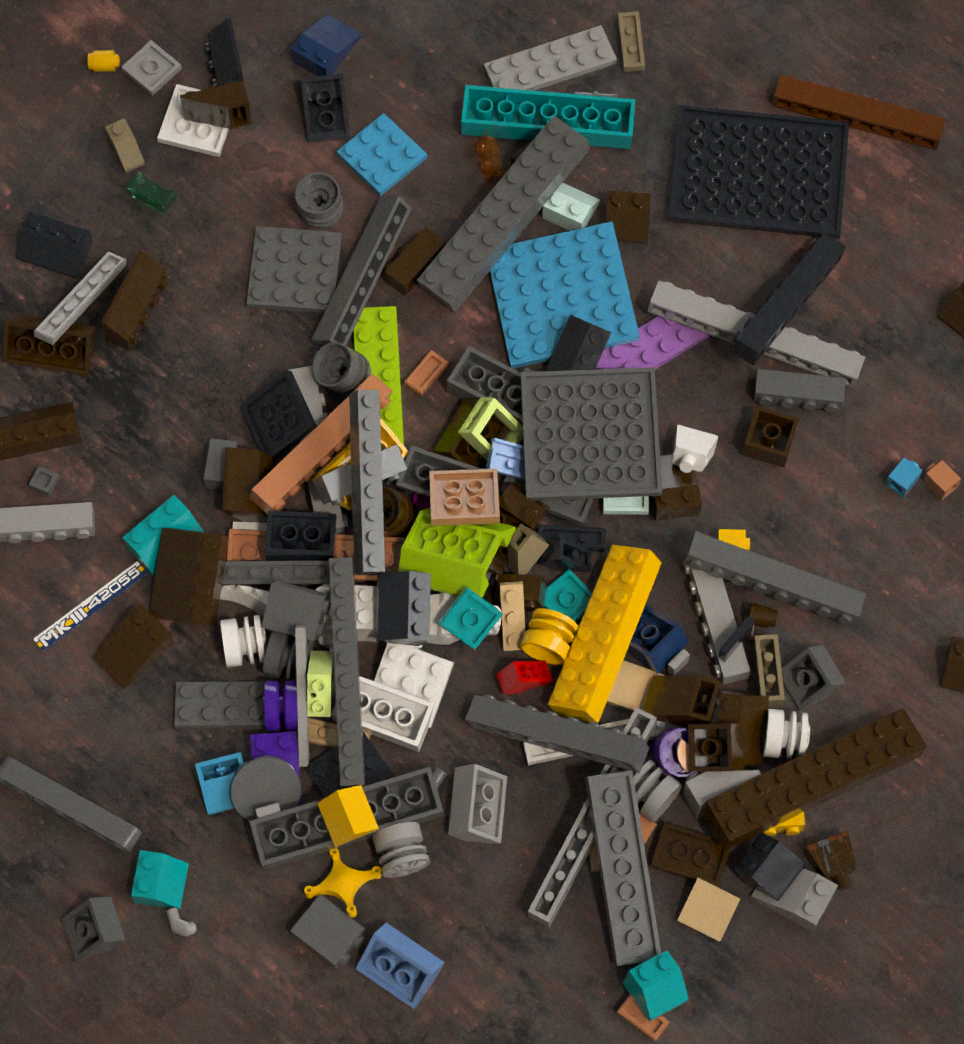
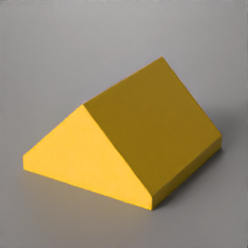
M361 785L337 790L317 803L335 847L379 829Z

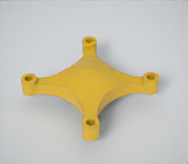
M336 848L330 850L333 868L328 877L315 887L306 886L304 892L308 899L320 894L339 898L347 906L348 916L353 918L357 915L356 907L353 904L357 890L367 881L381 878L382 871L379 866L373 867L370 871L352 869L341 862L339 850Z

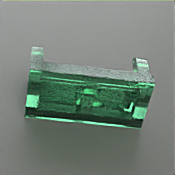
M140 171L127 184L130 196L163 215L167 213L178 198L174 190H166L147 179Z

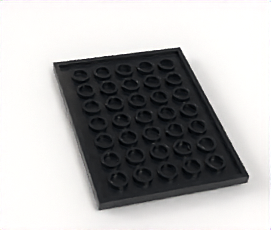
M680 105L668 221L822 237L825 233L832 238L840 239L849 122Z

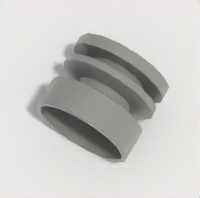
M649 760L642 766L640 773L635 772L633 774L637 803L638 805L641 802L644 803L640 814L651 823H654L674 801L682 788V784L671 775L660 781L663 769L659 767L653 772L656 763Z
M417 822L395 824L376 832L372 836L376 853L383 855L379 859L380 866H383L381 868L383 877L395 878L420 871L430 864L429 856L426 855V846L419 845L423 841V835Z

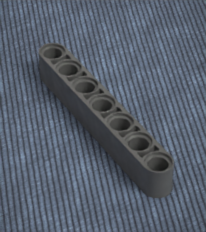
M5 756L1 762V783L120 850L130 853L142 834L132 824L9 756Z

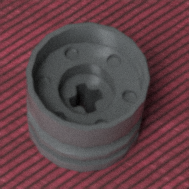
M318 172L306 175L298 182L295 189V199L302 220L308 226L316 229L333 226L343 213V200L337 181L328 174Z
M330 342L316 353L313 359L312 371L314 378L319 384L342 396H349L370 376L371 367L364 355L340 342Z
M273 631L265 654L263 674L279 678L283 670L286 669V679L292 680L295 675V680H297V675L295 674L296 640L291 643V635ZM306 639L308 673L310 653L314 651V641Z

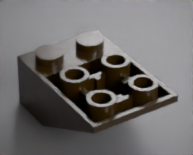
M233 81L227 85L211 86L205 90L189 91L180 95L184 120L228 129L252 124L249 101L243 81Z
M514 482L507 486L499 499L500 523L514 526L516 529L522 523L535 531L550 509V506L541 500L526 499V490ZM499 545L495 556L507 565L508 546Z
M654 675L643 711L657 717V721L688 728L689 724H712L720 697L721 681L703 676Z

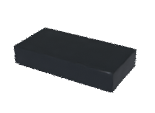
M749 616L744 619L720 648L718 658L726 662L753 629L755 622Z

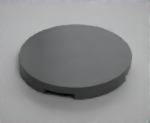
M265 755L245 762L238 768L231 781V799L237 812L246 820L252 821L258 819L256 809L279 803L280 811L295 808L300 800L301 784L295 769L287 761L279 757Z

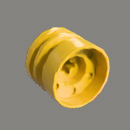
M545 608L535 609L532 614V620L529 621V628L531 630L525 632L520 648L524 653L538 661H546L547 664L552 665L564 664L570 650L568 644L573 642L578 625L570 617L557 611Z

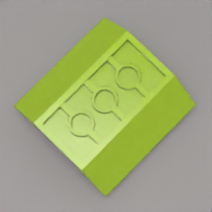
M431 507L419 512L401 548L398 572L430 573L431 590L458 597L467 586L483 597L489 585L486 572L499 545L508 546L516 528L502 523L431 526Z

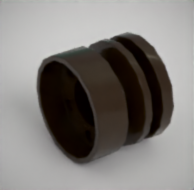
M382 486L384 536H398L405 532L412 523L414 515L413 505L410 499L402 492Z

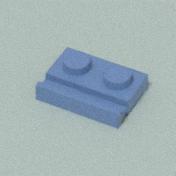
M498 438L491 439L492 445L489 449L486 469H497V474L526 481L524 446Z

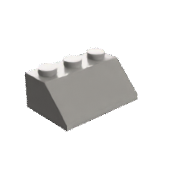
M477 764L456 767L448 835L463 841L501 844L507 776Z

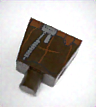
M847 830L805 847L804 854L817 874L830 881L835 880L839 891L852 887L848 875L855 871L856 862Z

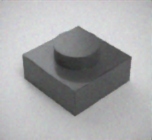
M38 466L29 483V488L50 496L60 478L59 474Z

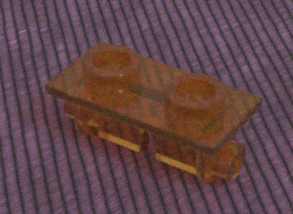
M485 133L478 141L476 150L481 160V171L484 173L485 181H488L492 175H495L496 178L502 177L505 170L502 159L494 158L500 156L498 141L494 137H488L487 133Z

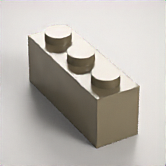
M778 634L755 636L753 648L758 694L769 696V709L783 708L785 696Z

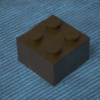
M756 406L742 455L785 468L799 418Z

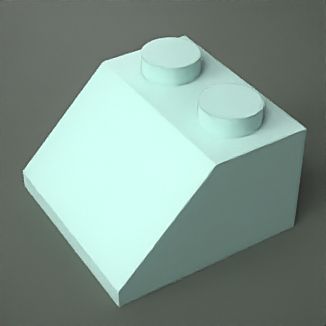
M562 183L544 204L542 218L569 231L585 228L600 199Z

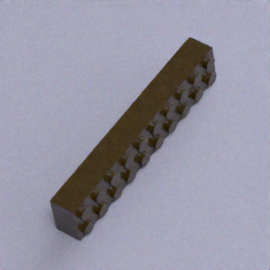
M903 707L707 800L701 812L725 851L802 812H806L920 757L927 745Z

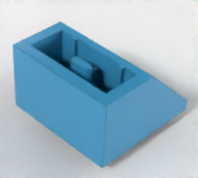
M241 752L195 764L208 815L235 808L231 799L230 787L235 772L244 764Z

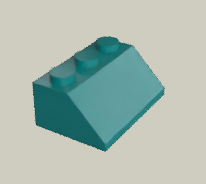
M175 495L123 537L127 550L154 578L162 528L204 532L189 509Z

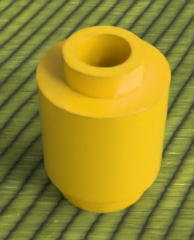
M98 50L88 53L89 70H94V72L116 71V67L120 66L119 54H116L114 50Z

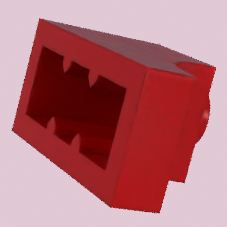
M514 661L496 674L503 694H521L526 690L549 685L553 682L546 661Z

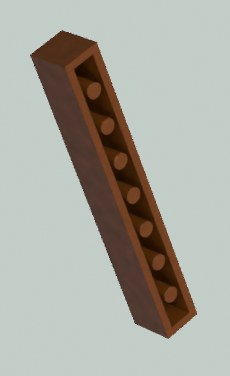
M784 75L780 76L772 106L817 119L849 122L850 128L937 151L946 120L935 114L929 115L916 109L903 108L894 103L888 104L875 98L862 97L853 92L847 93L834 87H825L812 81L806 82L793 76Z

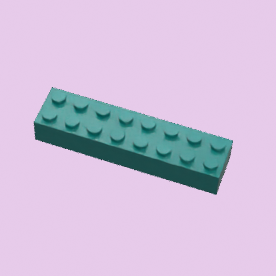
M465 85L461 135L533 141L549 120L555 116L587 138L589 146L631 149L636 99Z

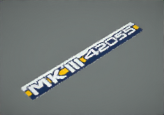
M135 562L36 636L34 641L45 651L145 576L147 572L139 562Z

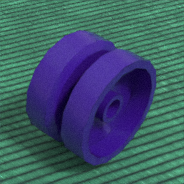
M268 680L265 682L263 712L267 732L279 731L282 717H284V725L287 731H298L297 680H287L285 682L283 695H281V685L278 680Z

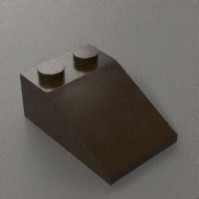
M672 455L660 456L662 496H652L656 521L700 515L702 503L695 470L685 473L681 471L678 465L672 463Z
M140 604L119 624L93 656V659L125 689L175 643L172 634Z

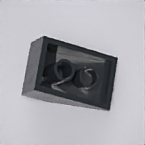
M344 74L301 78L308 143L350 138Z

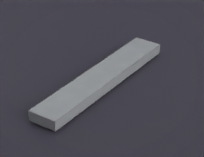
M107 252L34 330V336L53 345L127 265L126 259Z
M296 625L299 767H307L310 757L309 722L307 716L306 626Z

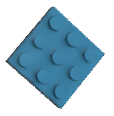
M384 113L337 151V156L380 197L427 159V153Z

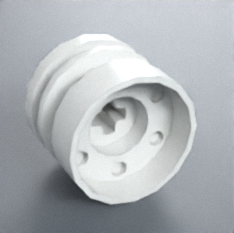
M254 615L255 626H249L248 616L244 617V627L239 628L236 618L220 620L227 668L242 666L243 655H248L250 664H254V653H259L260 663H264L267 641L265 628L261 627L262 622L259 615Z
M768 708L763 757L779 758L782 748L786 749L787 759L790 760L793 756V750H796V758L804 755L808 749L810 737L808 713L801 712L800 721L796 722L797 712L792 711L789 721H785L784 710Z

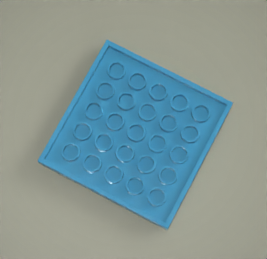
M613 221L511 244L490 270L509 360L513 369L550 361L570 315L610 331L611 334L605 348L640 341Z

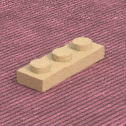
M523 582L500 583L501 612L503 613L501 616L503 650H522L520 644L526 632Z

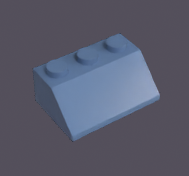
M385 923L372 936L356 970L414 1009L435 981L444 961L388 923Z

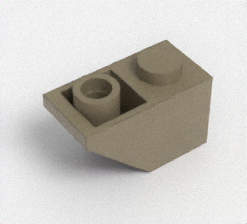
M521 523L508 544V568L514 574L526 575L549 544L538 533Z

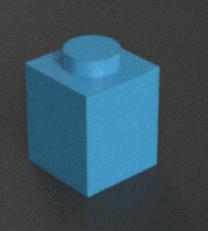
M904 457L888 476L886 486L904 498L919 480L922 470L916 462L907 460Z

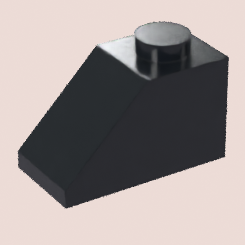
M562 537L546 541L549 546L540 556L541 565L555 571H567L569 569L572 572L591 571L592 550Z

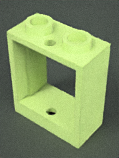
M480 397L458 432L486 460H488L491 445L480 433L492 414L510 430L504 439L505 441L520 444L524 436L523 426L493 397Z
M311 651L307 674V716L331 717L334 695V651Z

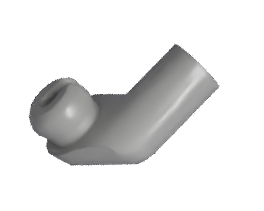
M171 908L166 911L171 930L174 933L184 937L195 934V923L180 919L177 908Z

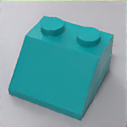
M140 850L131 894L133 902L181 910L189 863L163 853Z
M667 950L629 970L623 982V985L649 1022L687 1002L689 999L681 969Z

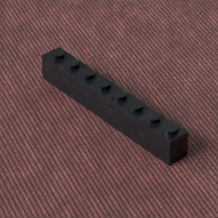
M825 233L819 240L816 238L809 248L810 251H805L800 257L799 264H794L791 267L788 277L781 279L776 292L773 290L770 292L766 299V304H760L754 314L755 317H750L743 327L744 330L742 332L738 331L732 340L734 346L731 352L754 366L841 261L846 249L845 245Z

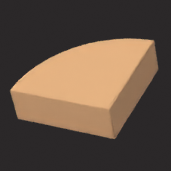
M680 739L676 747L677 758L681 768L688 772L689 744Z

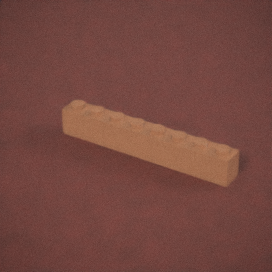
M373 373L357 388L358 390H379L381 410H384L391 402L392 390ZM349 396L251 490L250 499L265 513L268 514V511H280L285 506V500L289 496L292 498L296 496L301 490L300 486L305 481L309 483L316 475L315 471L320 466L323 468L331 461V456L335 452L339 453L346 446V441L350 438Z

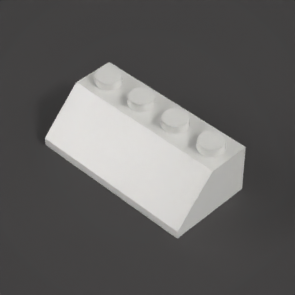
M360 676L363 731L419 752L428 731L435 704ZM336 704L331 713L334 721H337Z

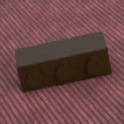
M427 227L421 232L418 231L413 236L412 242L408 247L404 246L400 250L398 258L386 266L384 270L385 282L406 296L418 283L417 279L446 246V241Z

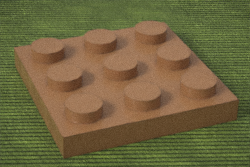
M497 469L430 471L431 526L500 523Z

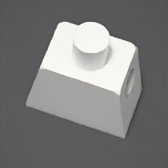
M677 425L673 441L672 463L678 465L681 471L689 473L692 470L703 471L714 455L718 436Z

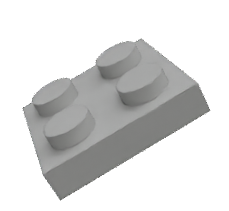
M152 40L121 67L123 73L151 96L182 69L179 62Z

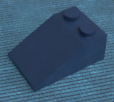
M327 14L306 30L292 46V62L317 77L333 75L360 40L362 34Z
M645 605L627 651L643 665L659 673L689 642L679 624Z

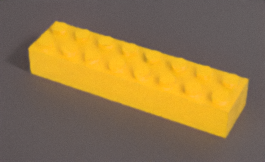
M620 545L611 546L548 702V706L559 717L567 718L569 716L580 721L599 723L661 566V561L650 549Z

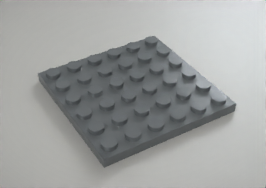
M655 367L521 372L526 499L539 501L662 496Z

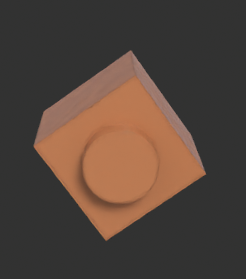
M942 460L937 465L933 463L926 469L923 482L943 500L958 487L961 478Z

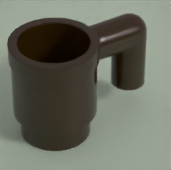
M751 603L748 616L755 622L753 629L745 639L748 642H754V637L760 635L755 634L756 626L775 628L778 610Z

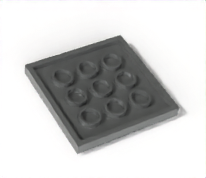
M256 226L247 308L325 313L337 288L342 233Z

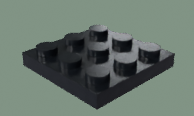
M289 370L284 371L240 406L259 450L271 456L273 461L317 427L292 371Z
M363 731L366 786L394 778L395 775ZM336 746L307 767H304L306 773L324 798L337 790H342L340 785L339 746Z

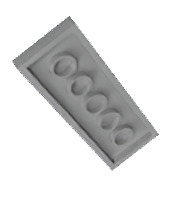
M602 25L484 63V70L492 87L535 91L617 64V58Z

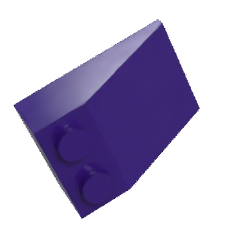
M297 731L250 735L252 760L265 755L279 757L287 761L295 769L301 784ZM302 792L296 807L302 805Z

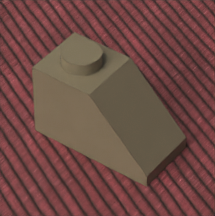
M125 118L105 126L107 139L125 173L145 164Z

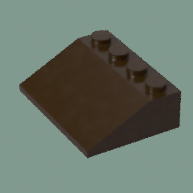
M162 528L150 613L155 618L216 627L229 537L205 532Z

